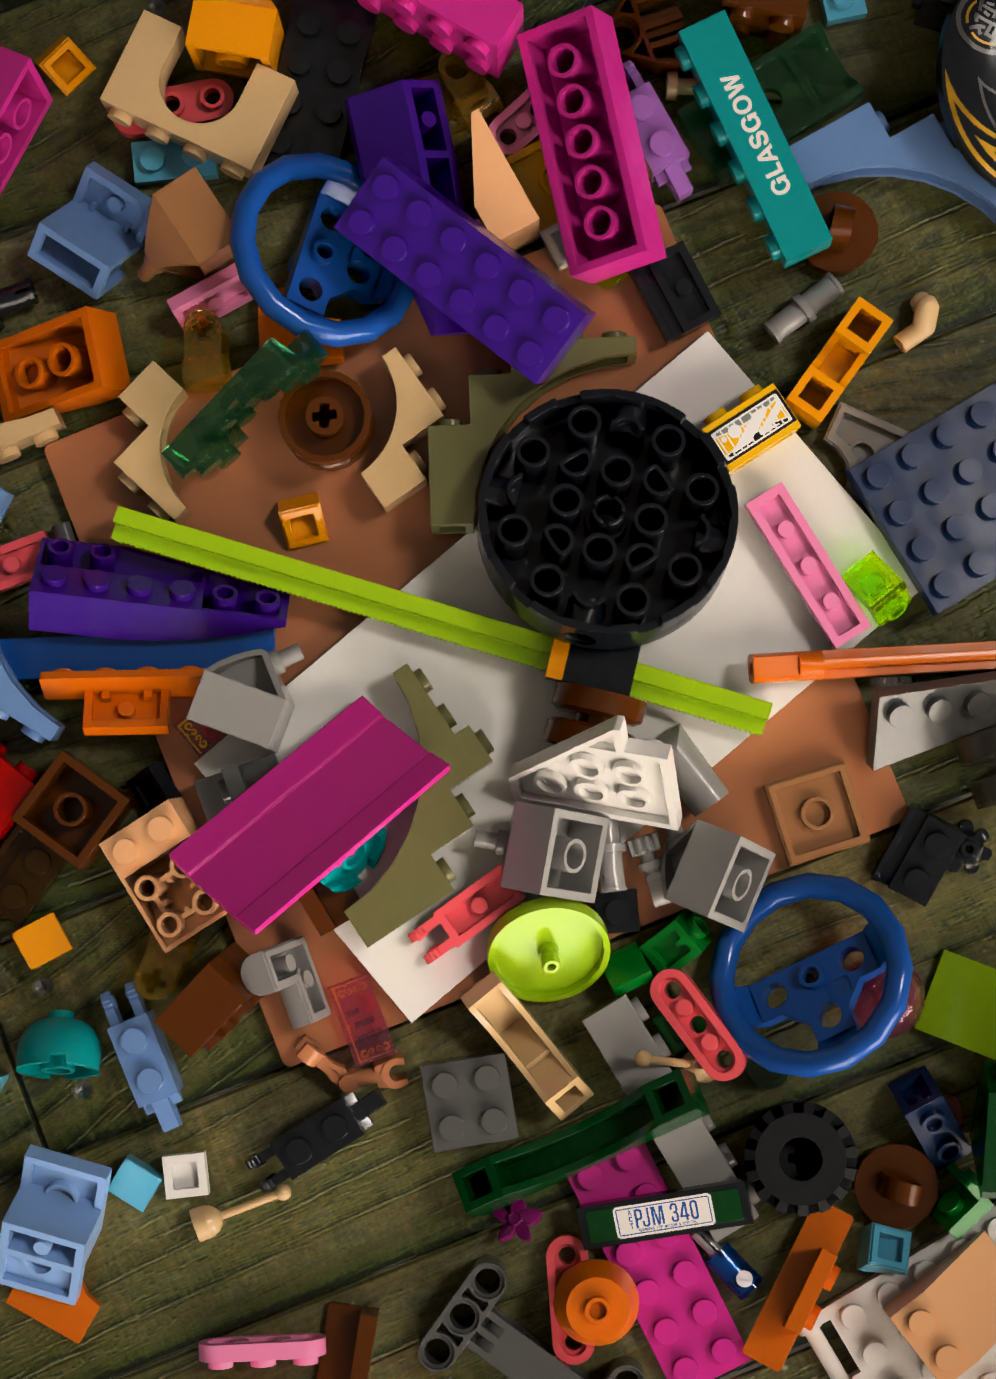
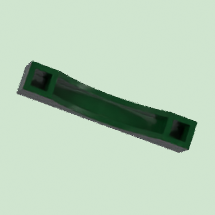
M679 1068L640 1086L617 1103L581 1122L522 1146L487 1156L451 1174L466 1214L485 1216L710 1114V1110L695 1074Z

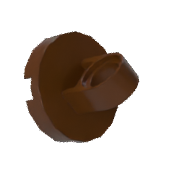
M829 191L814 197V200L831 233L832 243L829 248L805 260L811 269L824 275L830 272L833 276H843L859 268L872 255L878 241V223L872 209L861 198L848 192Z
M887 1142L881 1144L882 1146L876 1147L869 1153L864 1154L856 1166L857 1171L852 1189L858 1205L867 1217L875 1223L897 1229L916 1225L931 1213L938 1199L939 1180L934 1165L920 1150L906 1143Z

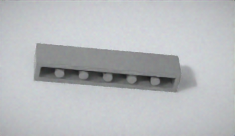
M626 994L614 997L581 1017V1020L628 1096L640 1086L672 1072L671 1068L665 1065L650 1064L647 1067L638 1066L635 1062V1055L638 1051L647 1050L651 1055L668 1057L672 1054L659 1032L651 1037L643 1024L650 1017L638 997L635 996L629 1000ZM709 1115L653 1139L682 1188L737 1179L731 1168L738 1165L725 1142L719 1146L715 1143L709 1132L715 1129L716 1126ZM746 1179L753 1217L756 1219L759 1217V1214L753 1205L760 1202V1199L748 1179ZM744 1225L710 1230L709 1232L717 1243Z

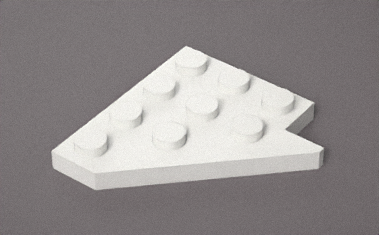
M622 715L612 717L513 764L508 777L514 802L554 807L679 831L683 817L672 745L652 738L644 740L629 738L625 716Z

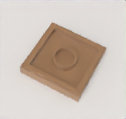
M845 761L763 786L788 866L800 864L871 841Z

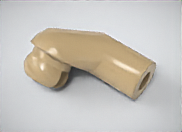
M918 292L911 298L910 305L914 312L913 322L893 336L894 342L903 353L908 352L935 332L939 304L935 296L929 295L927 292Z

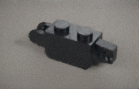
M376 1088L358 1099L354 1091L348 1095L344 1093L276 1136L268 1147L246 1160L245 1164L249 1170L257 1169L265 1164L269 1158L277 1155L284 1168L268 1175L259 1184V1187L265 1193L288 1178L294 1180L363 1136L367 1129L374 1125L369 1115L386 1105L387 1101L379 1088Z

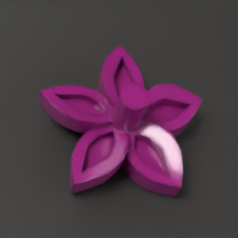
M524 1199L512 1203L511 1211L501 1209L493 1212L497 1220L504 1224L498 1235L500 1243L511 1239L515 1233L520 1240L530 1243L531 1230L529 1226L536 1225L543 1216L541 1211L527 1208Z

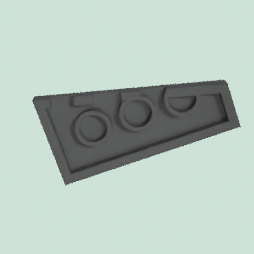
M996 671L872 689L866 758L868 766L875 771L995 725Z

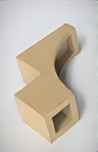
M396 347L382 356L383 363L393 380L396 391L397 410L394 427L383 451L368 468L360 473L364 482L386 513L428 485L423 475L429 471L428 467L416 450L408 454L406 449L427 436L428 426H436L437 421L443 420L444 415L441 411L447 408L433 387L427 391L417 378L423 373L409 353L402 357Z
M152 361L118 396L127 406L122 413L137 428L141 429L145 424L148 427L125 449L114 463L122 470L117 478L134 494L142 489L153 499L147 506L159 518L169 520L172 517L178 524H182L191 515V512L179 499L171 483L167 469L166 446L172 422L189 396L156 362Z
M494 971L484 979L476 982L467 993L460 997L468 1010L495 1039L543 1102L561 1121L594 1095L584 1079L551 1041L530 1011Z

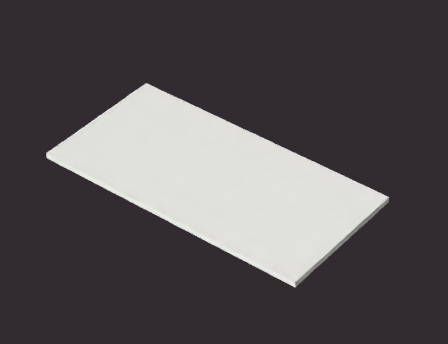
M707 331L636 392L654 397L675 407L686 415L685 419L701 431L702 428L706 427L703 420L722 407L727 412L741 404L738 397L755 385ZM796 433L730 475L732 484L735 485L737 492L738 529L734 548L720 584L711 599L689 622L661 639L641 645L637 661L641 664L771 702L773 705L769 719L815 680L751 684L748 675V655L830 650L833 648L744 507L746 503L782 482L872 626L836 649L855 647L918 593L877 526ZM609 514L598 515L604 521L603 523L608 524L609 521L616 520ZM475 526L474 533H467L400 590L542 633L520 618L504 602L494 588L481 559L478 547L477 526ZM367 617L286 686L295 707L278 753L227 735L194 764L205 777L220 773L222 768L236 763L242 765L272 753L276 754L280 763L361 696H364L386 719L419 744V737L409 704L393 675V672L405 664H408L413 672L420 668L433 687V690L427 694L436 707L443 703L457 723V725L451 728L454 734L468 725L474 733L480 729L484 732L495 749L489 754L493 760L492 764L451 790L455 797L462 793L476 814L469 819L474 826L431 854L435 862L443 857L456 876V879L450 882L454 891L368 948L350 920L333 929L412 1023L487 960V938L491 929L500 918L457 948L455 945L429 965L423 956L433 946L441 944L449 938L441 924L430 930L426 937L414 943L411 942L407 935L432 918L434 911L502 863L503 856L495 855V850L473 846L476 829L498 833L499 829H508L515 806L508 780L513 764L555 745L542 741L548 718L557 716L574 719L575 714L558 710L551 704L556 681L545 679V670L541 671L540 668H531L530 665H521L520 662H511L510 659H501L499 656L495 657V655H490L489 653L485 654L484 651H475L474 648H465L464 645H455L454 642H445L444 639H435L433 636L429 637V635H424L423 633L419 634V632H414L413 630L409 631L408 628H399L398 625L394 627L393 624L389 625L388 622H379L378 619L374 620ZM647 702L641 725L636 727L627 726L629 734H632L636 739L644 740L648 738L658 739L680 723L711 767L715 766L751 735L749 731L745 733L744 730L740 731L739 728L734 729V727L730 728L728 725H720L718 722H709L708 719H699L698 716L694 717L693 714L689 716L688 713L684 714L683 712H678V710L674 711L672 708H664L662 705H653L652 702ZM418 798L383 827L386 830V841L379 862L374 869L367 865L363 872L357 876L363 880L358 886L354 887L359 898L372 889L393 863L409 833ZM618 820L621 843L628 840L644 825ZM524 892L527 898L516 906L534 899L551 896Z

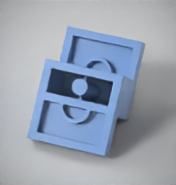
M30 1144L24 1156L20 1187L2 1221L0 1233V1284L70 1305H76L81 1294L86 1262L102 1230L112 1173L111 1167Z

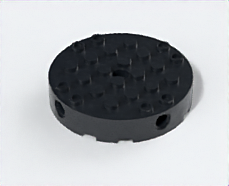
M620 389L580 391L579 395L566 397L558 401L554 398L524 415L523 420L508 434H505L493 450L481 480L478 498V547L487 575L504 602L520 618L545 635L575 646L592 649H622L644 645L663 638L689 622L701 611L719 586L730 560L738 529L736 488L732 484L731 477L725 466L726 460L706 432L703 434L696 426L685 419L686 415L668 403L648 395ZM609 514L616 520L609 521L608 524L603 523L604 521L598 515Z

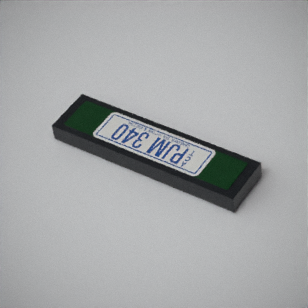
M746 1178L579 1204L576 1207L584 1250L753 1224L754 1222Z

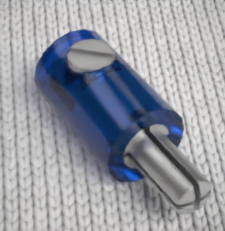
M707 1231L692 1233L691 1237L709 1255L705 1260V1264L740 1300L747 1298L760 1285L763 1277L727 1240L719 1245Z

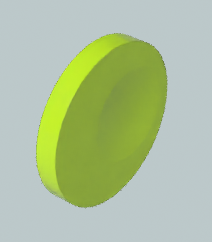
M557 897L534 899L509 910L495 923L486 942L489 972L494 971L517 998L532 1002L559 1001L586 990L603 974L611 953L607 928L597 912L579 901Z

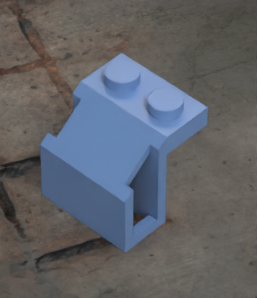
M93 161L85 167L73 200L39 222L27 256L97 300L122 281L126 273L121 271L120 267L125 260L145 246L152 198Z

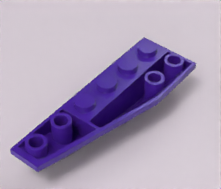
M399 80L349 97L344 101L362 184L365 183L382 157L394 158L464 211L456 155L439 80ZM410 287L431 336L470 334Z
M42 537L29 588V630L108 639L148 641L193 640L243 635L286 627L290 594L128 547Z

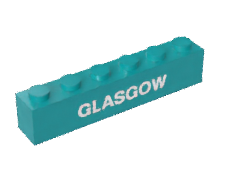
M722 10L678 31L679 46L674 48L676 58L684 72L690 70L697 83L692 86L696 101L701 109L708 107L714 119V122L709 124L713 137L719 147L726 145L732 160L727 162L730 173L737 185L744 183L750 198L745 200L746 206L755 223L762 221L768 234V236L763 238V241L773 261L780 259L785 269L829 248L833 240L831 233L726 11Z

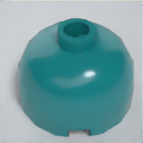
M51 1010L48 1013V1018L35 1020L28 1025L18 1040L15 1053L16 1072L40 1079H51V1074L66 1075L65 1080L95 1077L99 1075L102 1059L101 1043L94 1029L86 1022L74 1019V1012L69 1010Z

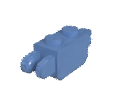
M135 981L124 985L126 997L135 1014V1017L123 1020L117 1000L110 991L100 994L101 1003L111 1026L107 1028V1031L138 1108L143 1107L147 1115L156 1113L163 1132H167L183 1124L176 1103L184 1100L180 1091L184 1088L165 1035L153 1022L157 1016L153 1009L148 1011L139 987Z

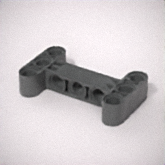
M484 1255L472 1263L424 1330L418 1347V1357L421 1364L433 1372H441L448 1369L466 1346L510 1379H594L576 1365L562 1362L554 1353L553 1348L495 1306L505 1291L507 1270L504 1263L492 1255ZM485 1268L495 1270L499 1274V1282L490 1288L481 1286L476 1280V1275L480 1270ZM460 1303L467 1304L473 1308L475 1315L470 1321L459 1322L453 1318L451 1314L452 1308ZM433 1339H442L449 1345L450 1350L445 1356L435 1357L427 1351V1343ZM630 1356L615 1358L599 1378L615 1379L622 1371H632L638 1376V1379H646L642 1365L637 1359Z

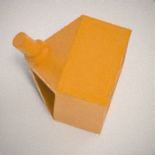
M193 0L185 45L196 70L248 80L257 62L277 71L285 34L278 9L271 0Z

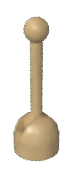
M640 1050L635 1055V1062L640 1067H647L650 1064L682 1067L684 1070L694 1073L697 1081L700 1083H709L714 1080L701 1068V1065L690 1051L685 1054L683 1059L654 1056L647 1050Z
M279 1184L273 1192L221 1212L211 1205H201L190 1209V1217L199 1241L202 1242L216 1236L220 1232L223 1221L226 1218L276 1199L280 1201L289 1199L291 1188L287 1184Z

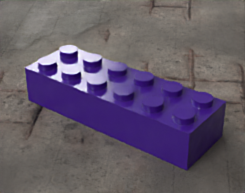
M388 157L380 159L334 226L337 231L534 384L545 383L596 315L594 311L397 159Z

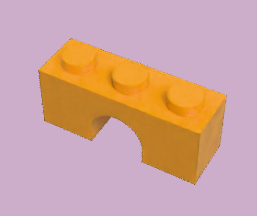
M858 297L785 400L798 420L814 431L818 428L894 321L892 318L862 297Z

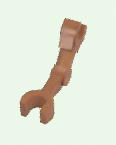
M306 1034L294 1045V1048L298 1051L296 1056L303 1063L310 1067L316 1066L343 1092L350 1093L358 1090L361 1086L375 1083L378 1088L400 1089L408 1085L406 1073L397 1075L389 1073L392 1067L405 1064L401 1052L388 1053L373 1061V1067L355 1070V1068L346 1069L344 1064L331 1059L325 1054L322 1047Z

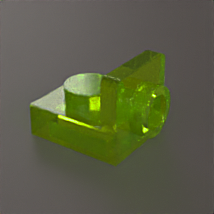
M873 550L841 576L851 593L870 611L873 621L879 627L888 620L892 621L900 617L911 602L906 583Z

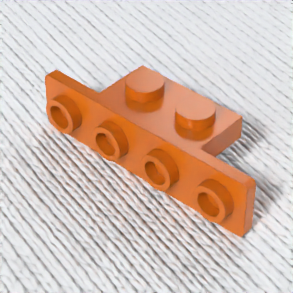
M190 665L183 666L180 669H157L145 666L137 670H115L102 667L94 671H73L67 668H59L53 671L40 672L39 683L46 700L84 699L82 728L85 736L170 734L171 697H194L206 668Z
M831 1206V1209L823 1213L816 1212L807 1216L742 1348L743 1354L776 1372L782 1369L797 1336H800L803 1328L811 1331L821 1312L822 1307L815 1303L822 1288L830 1292L840 1273L841 1268L834 1264L838 1258L837 1254L854 1221L853 1216L834 1206Z

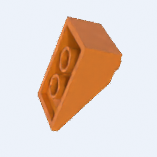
M84 306L0 340V406L4 422L25 418L50 408H54L59 413H65L100 405L118 398L131 384L117 316L114 312Z

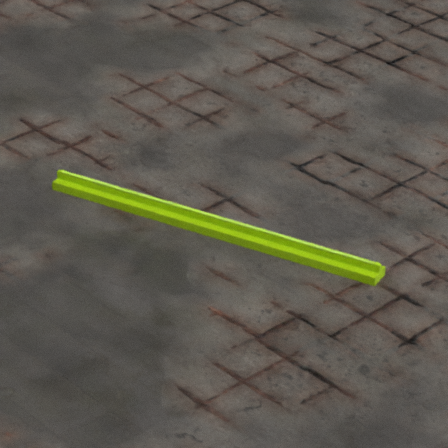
M117 506L113 518L115 526L111 538L121 544L125 543V545H130L131 547L135 546V548H140L141 550L145 549V551H150L151 553L155 552L157 555H165L167 558H175L177 561H185L187 564L190 563L197 567L201 566V568L211 569V571H216L217 573L221 572L222 575L236 576L237 579L241 578L247 582L251 581L257 585L261 584L263 587L267 586V588L271 587L273 590H281L283 593H291L293 596H302L303 599H312L313 602L317 601L318 604L322 602L323 605L327 604L328 606H333V608L337 607L338 609H343V611L347 610L349 613H357L359 616H368L369 619H378L379 622H388L389 625L393 624L394 627L398 625L399 628H408L409 631L413 630L414 632H419V634L423 633L424 635H429V637L433 636L435 639H444L445 642H454L455 645H464L465 648H474L475 651H484L485 654L489 653L490 655H495V657L499 656L501 659H510L511 662H520L521 665H530L531 668H540L541 671L547 670L554 638L548 635ZM638 662L630 691V696L633 698L642 699L648 703L652 702L653 705H662L664 708H672L674 711L678 710V712H683L684 714L688 713L689 716L693 714L694 717L698 716L699 719H708L709 722H718L720 725H728L730 728H739L740 731L744 730L745 733L749 731L750 734L754 735L763 734L766 720L769 719L773 705L771 702Z

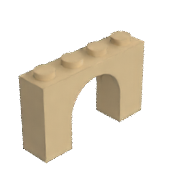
M144 9L100 97L102 104L108 112L107 117L127 128H130L133 123L145 129L144 134L162 145H167L171 141L183 147L182 152L198 162L205 163L206 159L218 163L221 165L219 169L223 173L236 180L242 181L244 176L250 178L253 173L263 167L299 94L296 81L257 62L237 104L227 115L209 123L185 121L169 110L165 99L167 82L185 47V33L181 26Z

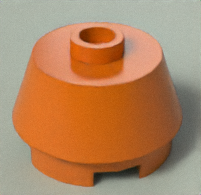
M603 1259L585 1260L572 1266L560 1278L554 1293V1312L559 1325L572 1339L590 1346L608 1345L621 1339L632 1328L639 1311V1294L631 1276L619 1265Z

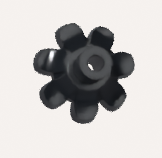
M963 819L959 822V828L966 831V837L947 870L956 873L964 866L968 874H974L979 870L978 860L988 861L992 856V850L983 845L989 839V833L984 828L974 832L973 822L969 819ZM967 845H969L970 848L966 852L965 848Z

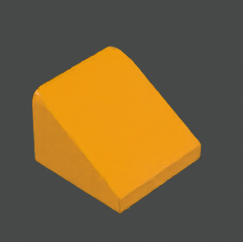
M61 35L34 61V64L65 96H68L96 69L92 62L66 35Z
M317 492L277 502L278 514L288 550L329 541Z
M54 912L12 933V937L30 970L38 969L74 949Z

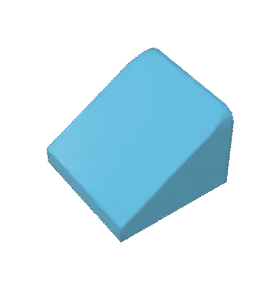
M130 1153L122 1162L109 1185L108 1191L143 1213L162 1183L164 1175Z
M874 1222L866 1225L860 1230L856 1269L865 1272L908 1274L912 1232Z

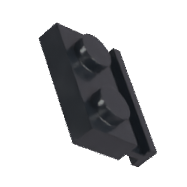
M683 240L665 249L667 258L628 271L667 345L673 342V340L720 318L722 314Z
M910 803L873 869L871 879L887 885L888 888L926 907L966 837V831Z

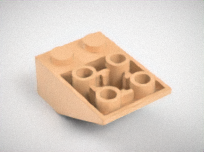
M183 797L164 801L99 844L165 953L228 914L173 863L168 855L201 828Z

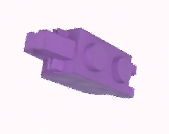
M628 60L623 63L626 80L632 88V91L629 93L650 184L655 182L658 187L666 184L678 203L691 196L694 189L686 175V172L692 168L688 161L690 152L649 81L644 83L634 63Z

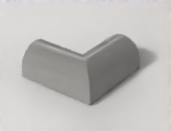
M680 723L656 739L665 744L672 745L679 795L694 817L729 793Z
M303 935L251 954L244 960L240 973L246 989L258 996L269 995L279 991L293 1030L331 1015L329 1004Z

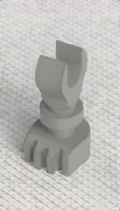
M658 831L626 841L630 858L637 856L640 858L641 863L637 864L640 873H645L655 908L671 903L664 899L660 868L662 866V857L657 858L655 852L663 848Z

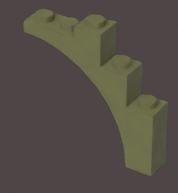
M609 331L603 333L602 337L585 338V335L581 334L545 383L534 384L511 365L510 373L502 374L500 369L485 368L478 370L477 375H468L470 424L462 425V421L458 419H443L437 421L436 426H428L432 535L474 533L476 500L486 465L500 439L519 415L541 396L572 378L602 368L635 364L637 356L636 336H627L622 331Z
M408 664L393 672V675L409 704L419 737V745L429 753H433L450 764L451 770L418 797L409 833L391 866L369 892L344 911L367 948L454 891L450 882L455 880L456 876L443 857L435 862L431 854L474 826L469 819L476 814L462 793L455 797L451 790L492 764L493 760L489 754L495 750L481 729L474 733L468 725L454 734L451 728L457 725L451 713L443 703L438 707L435 706L427 694L433 690L429 680L420 668L413 672Z

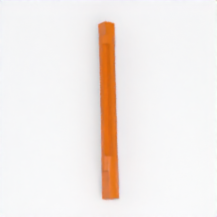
M996 640L749 654L747 659L750 683L756 684L996 670Z

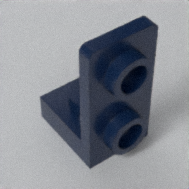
M925 1065L888 1085L930 1162L934 1165L935 1170H940L972 1152L970 1144Z

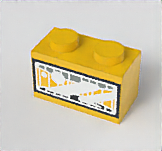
M774 383L762 389L760 384L755 385L738 397L741 402L740 405L729 412L722 407L703 420L706 427L702 428L701 432L703 434L706 432L717 445L726 460L725 466L729 475L789 438L801 427L798 419Z

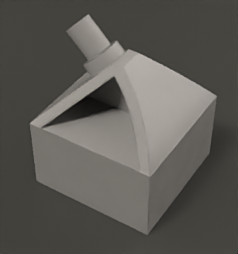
M296 643L279 652L276 648L268 652L262 649L245 651L209 666L203 672L186 719L278 753L295 707L280 674L286 672L285 667L305 659L299 644Z
M516 801L508 829H499L498 833L476 829L473 846L495 850V855L503 856L500 887L538 895L595 903L610 818Z
M699 819L685 831H683L681 824L679 831L665 828L668 838L665 841L667 848L663 854L661 868L664 899L744 932L776 853L740 835Z

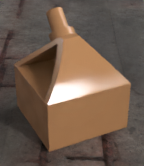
M193 167L152 194L146 230L144 263L137 270V276L143 282H150L156 274H161L164 271L202 281L235 263L229 244L231 219L196 167Z

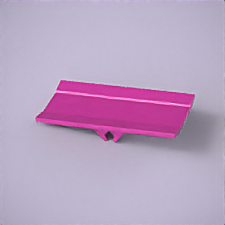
M361 696L168 855L173 863L190 880L243 927L257 935L333 869L340 867L346 858L353 856L360 846L448 773L451 767L444 760L425 750L386 719L364 696Z

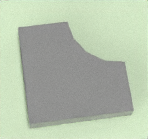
M839 402L822 442L835 450L844 464L846 472L848 469L911 432L843 402ZM846 477L845 491L854 501L863 504Z

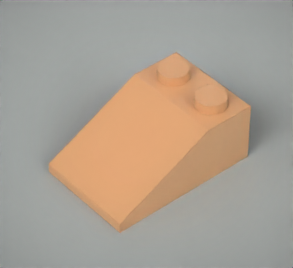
M479 109L471 112L475 220L513 250L518 251L539 240V217Z
M981 1230L882 1307L936 1379L958 1378L976 1364L996 1343V1245L985 1230Z

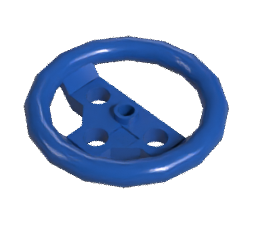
M320 152L283 155L250 176L233 204L229 238L230 248L239 279L266 316L297 338L334 348L370 343L401 323L414 296L406 283L379 262L365 256L361 248L339 231H331L323 225L321 215L330 217L335 224L338 222L363 184L356 163ZM315 178L324 180L312 201L298 247L288 259L287 269L289 275L283 294H281L263 269L255 241L258 213L270 193L286 183L294 180ZM347 268H353L360 273L362 284L355 283L350 279ZM299 286L311 289L315 295V301L305 299L299 291ZM343 297L352 299L362 305L382 304L363 318L333 321L324 317L327 304Z
M804 873L771 882L762 888L744 932L727 925L724 927L715 943L708 980L713 1007L746 1057L770 1072L814 1078L850 1069L886 1042L907 1008L913 964L905 928L881 896L848 877ZM810 898L836 901L861 914L868 922L863 931L749 986L735 987L734 979L741 948L755 926L781 906ZM852 952H862L864 955L862 966L855 971H846L844 968L845 958ZM886 969L881 999L865 1025L861 1027L854 1013V1008L865 982L881 975ZM777 988H785L787 991L785 1003L780 1007L771 1008L768 1003L771 992ZM831 1007H839L842 1012L840 1022L834 1027H824L822 1024L824 1012ZM790 1019L812 1028L818 1042V1049L808 1052L781 1048L755 1032L754 1028L772 1027Z

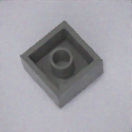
M503 1049L422 1062L420 1069L434 1152L519 1138L507 1057Z

